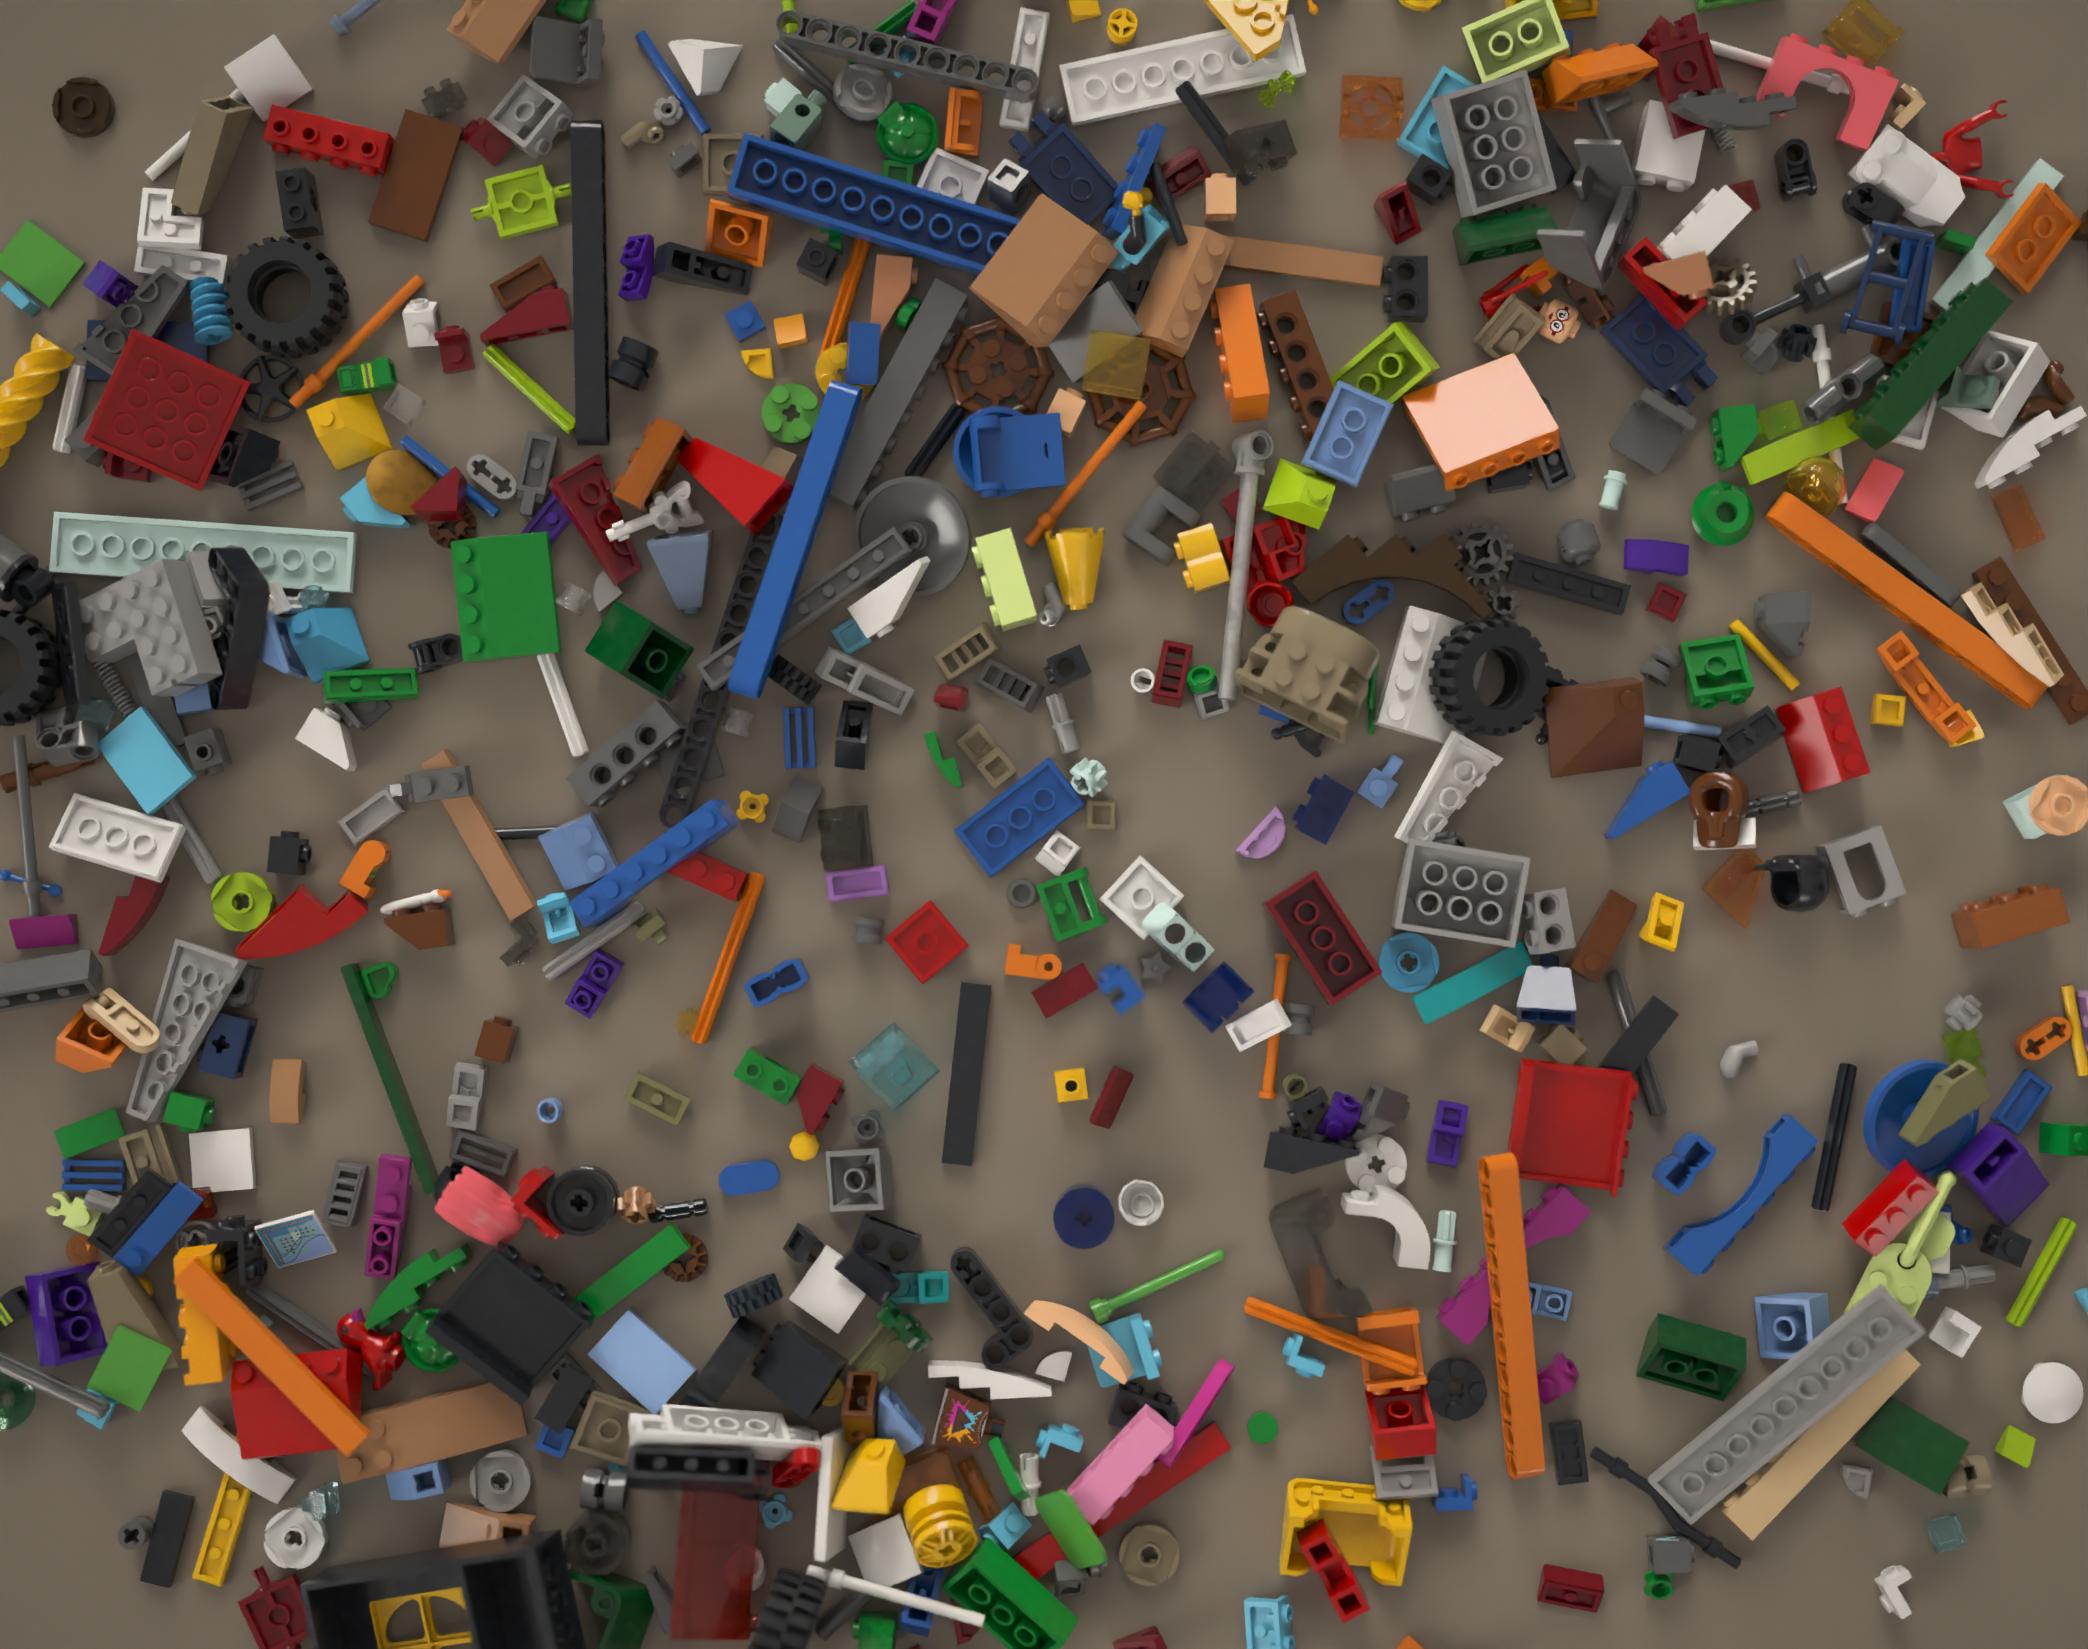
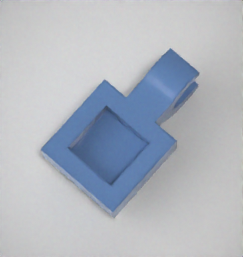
M1393 754L1381 771L1372 767L1356 792L1382 809L1398 786V783L1391 778L1404 761Z

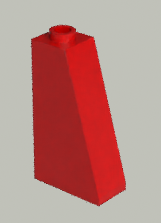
M697 437L683 448L682 453L676 459L735 518L756 535L788 501L794 489V486L781 476Z

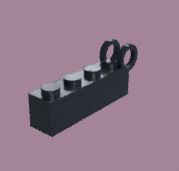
M629 1446L627 1489L737 1493L739 1499L761 1501L768 1498V1489L761 1486H753L754 1477L768 1475L769 1465L764 1462L755 1461V1452Z

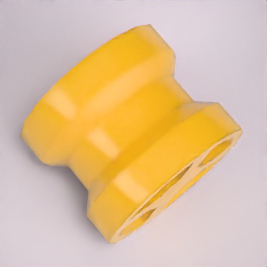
M1119 8L1114 10L1109 16L1107 35L1115 44L1125 45L1130 43L1136 34L1137 18L1131 10Z

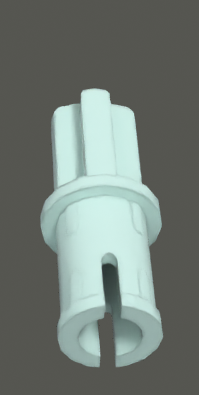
M1440 1210L1438 1214L1436 1238H1433L1435 1252L1434 1264L1432 1266V1269L1436 1271H1452L1453 1247L1457 1245V1241L1454 1240L1457 1214L1454 1211Z

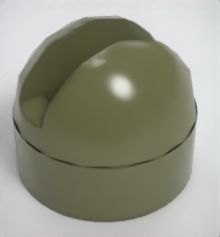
M1290 1074L1283 1080L1282 1089L1291 1099H1300L1306 1095L1308 1083L1302 1076ZM1296 1079H1298L1299 1081L1296 1082V1083L1290 1088V1090L1288 1091V1087H1289Z

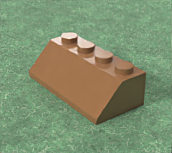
M466 0L462 8L453 15L451 24L446 31L469 51L502 66L547 0Z
M1183 225L1188 239V243L1183 246H1177L1171 232L1135 315L1144 329V332L1137 338L1181 358L1184 357L1190 347L1235 240L1211 229Z

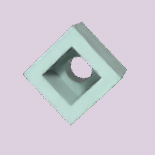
M782 78L778 84L774 82L766 91V98L764 100L766 108L778 117L796 94L802 95V92L785 78Z

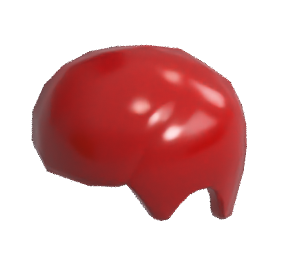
M1268 581L1257 585L1249 594L1247 611L1259 625L1273 627L1285 607L1294 606V599L1287 587L1281 583Z

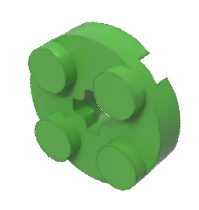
M789 383L775 386L763 402L761 415L766 430L775 440L787 445H798L812 436L821 407L817 396L810 389L800 384ZM792 406L796 407V412L800 413V417H796L792 422H788L784 411L789 410Z

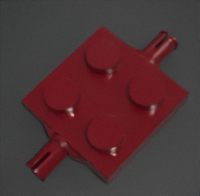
M263 1565L254 1569L251 1573L259 1588L253 1594L241 1599L237 1603L259 1649H302L300 1642L309 1636V1633L307 1631L305 1608L300 1598L301 1582L297 1574L294 1573L282 1580L270 1582Z

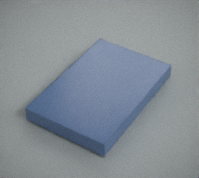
M1338 380L1301 465L1356 489L1394 404Z

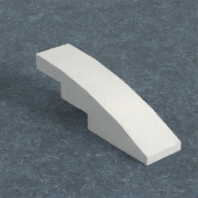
M929 1360L928 1378L959 1376L960 1389L990 1387L991 1399L1052 1396L1051 1384L1010 1369L1000 1368L993 1370L982 1363L954 1360Z

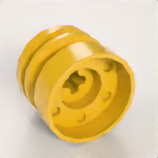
M944 1484L929 1486L916 1492L903 1506V1517L907 1531L911 1536L910 1541L913 1546V1552L920 1564L933 1568L951 1566L965 1559L977 1546V1535L973 1528V1522L969 1517V1509L965 1497L959 1488Z

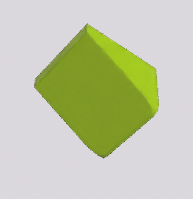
M2007 1424L1994 1451L2028 1469L2036 1439Z

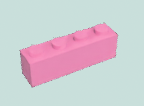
M1145 1404L1068 1487L1066 1492L1073 1498L1084 1518L1089 1523L1094 1525L1099 1518L1104 1520L1113 1510V1503L1119 1497L1124 1498L1130 1493L1134 1486L1133 1482L1139 1475L1144 1477L1154 1465L1153 1460L1160 1453L1164 1455L1171 1449L1174 1444V1426L1149 1405Z

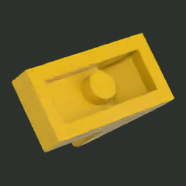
M1656 892L1651 899L1647 922L1638 933V936L1649 943L1674 952L1677 945L1684 903Z

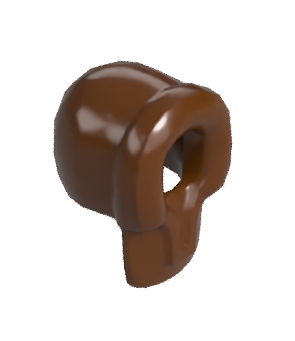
M1719 771L1705 773L1697 778L1690 788L1689 806L1697 823L1698 841L1702 847L1731 848L1738 843L1740 820L1746 817L1748 811L1749 790L1744 780L1734 773Z

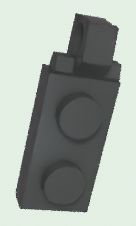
M530 431L527 433L515 488L517 490L516 498L522 500L519 512L522 516L533 518L536 514L538 503L544 504L545 497H547L549 490L548 483L551 481L559 444L558 437Z
M470 765L412 772L404 775L405 782L389 785L391 797L408 795V802L415 801V803L474 795Z

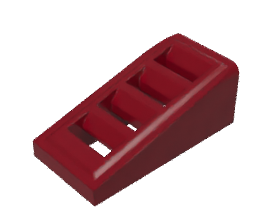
M1169 640L1163 641L1152 693V703L1176 708L1181 707L1193 645ZM1167 652L1184 655L1185 658L1181 660L1167 657ZM1165 664L1181 667L1182 671L1167 669L1164 667ZM1162 676L1180 680V682L1178 684L1163 681ZM1160 689H1165V690H1169V691H1174V692H1177V694H1176V693H1171V692H1166V691H1161Z
M942 683L938 686L933 701L937 707L963 712L966 709L969 690L966 687Z

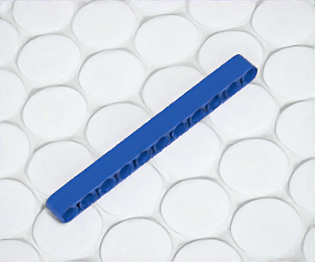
M832 380L828 386L730 674L728 691L754 699H759L762 695L861 403L862 388Z

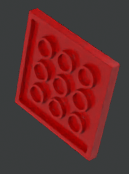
M132 328L86 430L83 441L201 492L250 385V381Z

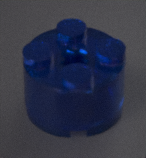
M1223 961L1182 1003L1213 1033L1224 1022L1221 1017L1223 1016L1226 1020L1229 1019L1239 1009L1237 1001L1239 1000L1243 1003L1253 994L1254 990L1230 965Z
M1073 1185L1065 1190L1055 1203L1053 1219L1056 1232L1063 1242L1079 1249L1096 1247L1107 1240L1114 1226L1115 1217L1112 1203L1108 1196L1094 1185ZM1082 1209H1086L1087 1214L1092 1215V1217L1087 1218L1086 1223H1081L1080 1218H1075V1215H1080Z

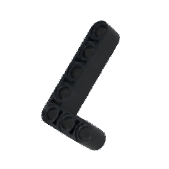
M243 547L211 548L208 554L209 570L227 596L217 651V658L223 674L212 679L210 688L211 706L214 710L247 709L269 604V584Z

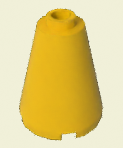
M1093 528L1059 529V533H1056V536H1052V530L1044 532L1063 604L1069 605L1070 610L1088 609L1087 604L1094 601L1105 529L1099 528L1098 534H1093Z

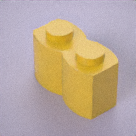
M1212 523L1177 534L1178 541L1174 542L1173 546L1178 560L1184 559L1187 570L1182 571L1187 589L1193 587L1196 594L1230 582Z

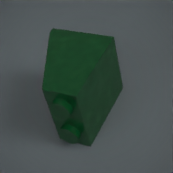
M616 600L584 651L663 700L695 648Z

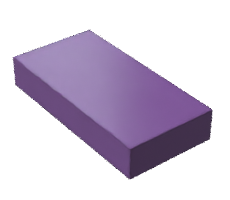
M886 865L825 873L829 902L889 894Z

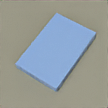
M630 1308L587 1354L653 1415L659 1412L662 1404H666L697 1369Z

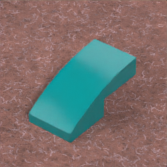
M901 1271L900 1275L889 1272L901 1282L900 1288L888 1298L894 1303L917 1302L919 1304L949 1302L948 1271H908L907 1273Z

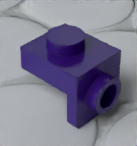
M1335 1091L1331 1104L1319 1121L1315 1132L1327 1136V1139L1337 1144L1339 1139L1346 1140L1359 1120L1362 1104L1350 1095Z

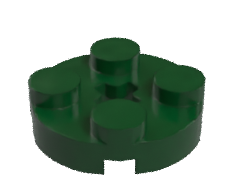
M888 1299L876 1313L877 1318L889 1331L892 1328L898 1334L897 1338L917 1353L923 1352L933 1341V1337L920 1327L922 1323L914 1315L908 1312L904 1316L900 1313L902 1311L901 1308Z

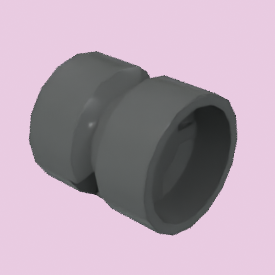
M586 1468L580 1490V1508L598 1510L601 1506H604L608 1512L624 1513L629 1489H627V1472L612 1471L609 1475H606L604 1470ZM601 1484H605L604 1497L599 1496Z

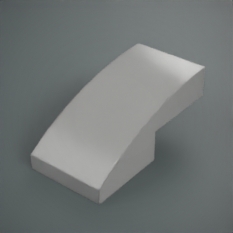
M463 1062L455 1064L452 1094L448 1099L446 1126L477 1130L484 1096L487 1066Z

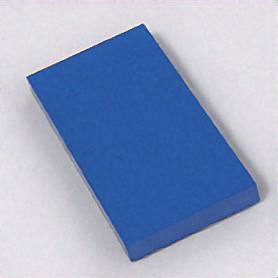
M1048 757L954 831L989 877L992 878L1086 804L1050 757Z

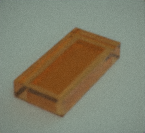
M2022 484L1990 497L2014 552L2046 539Z

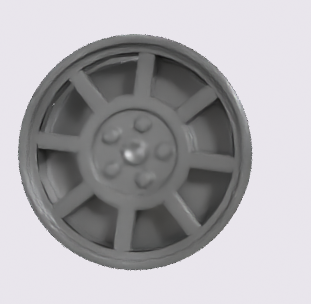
M199 1218L184 1224L176 1235L175 1244L177 1251L179 1252L182 1247L218 1244L219 1251L221 1252L225 1241L207 1242L206 1230L217 1225L216 1221L211 1218Z

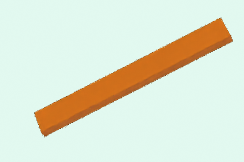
M198 1257L192 1260L173 1280L346 1457L371 1434L338 1398Z

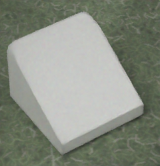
M1056 830L1035 859L1053 874L1060 876L1080 847Z

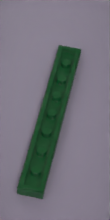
M359 963L348 964L341 967L342 976L423 1191L426 1195L431 1194L435 1190V1183L439 1175L375 1005L366 991L360 974L361 968Z

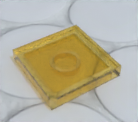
M1091 330L1081 390L1141 400L1151 340Z

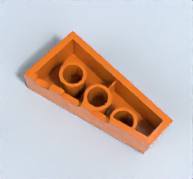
M1249 283L1215 288L1214 300L1209 301L1211 319L1216 318L1217 328H1214V338L1216 346L1221 348L1219 367L1220 372L1225 375L1223 388L1225 400L1229 402L1231 422L1239 423L1266 419L1268 416L1270 390L1251 285Z

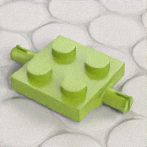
M542 164L485 179L488 191V205L471 208L470 210L474 221L492 217L496 223L500 239L505 240L560 225L556 212V199L572 196L571 185L568 183L552 187L548 182L546 170Z

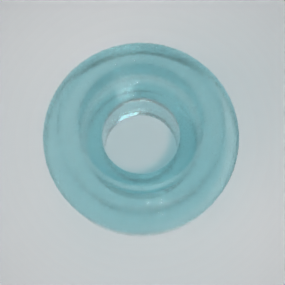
M318 585L306 586L303 591L298 593V600L302 602V607L308 610L311 608H325L330 598L329 592L323 591V588Z

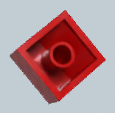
M1421 1384L1420 1389L1413 1391H1403L1402 1387L1391 1388L1390 1393L1373 1395L1372 1391H1365L1370 1438L1376 1461L1436 1454V1425L1425 1384Z

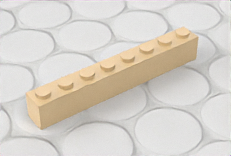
M1906 1349L1746 1479L1736 1490H1733L1723 1498L1719 1509L1753 1541L1921 1364Z

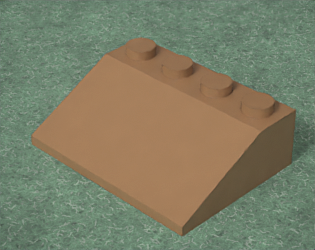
M1042 193L1037 197L969 289L1034 348L1049 347L1119 251L1096 230Z

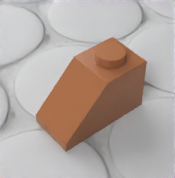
M1704 250L1643 267L1644 274L1682 296L1688 294L1690 300L1708 295L1707 289L1714 287L1706 251Z

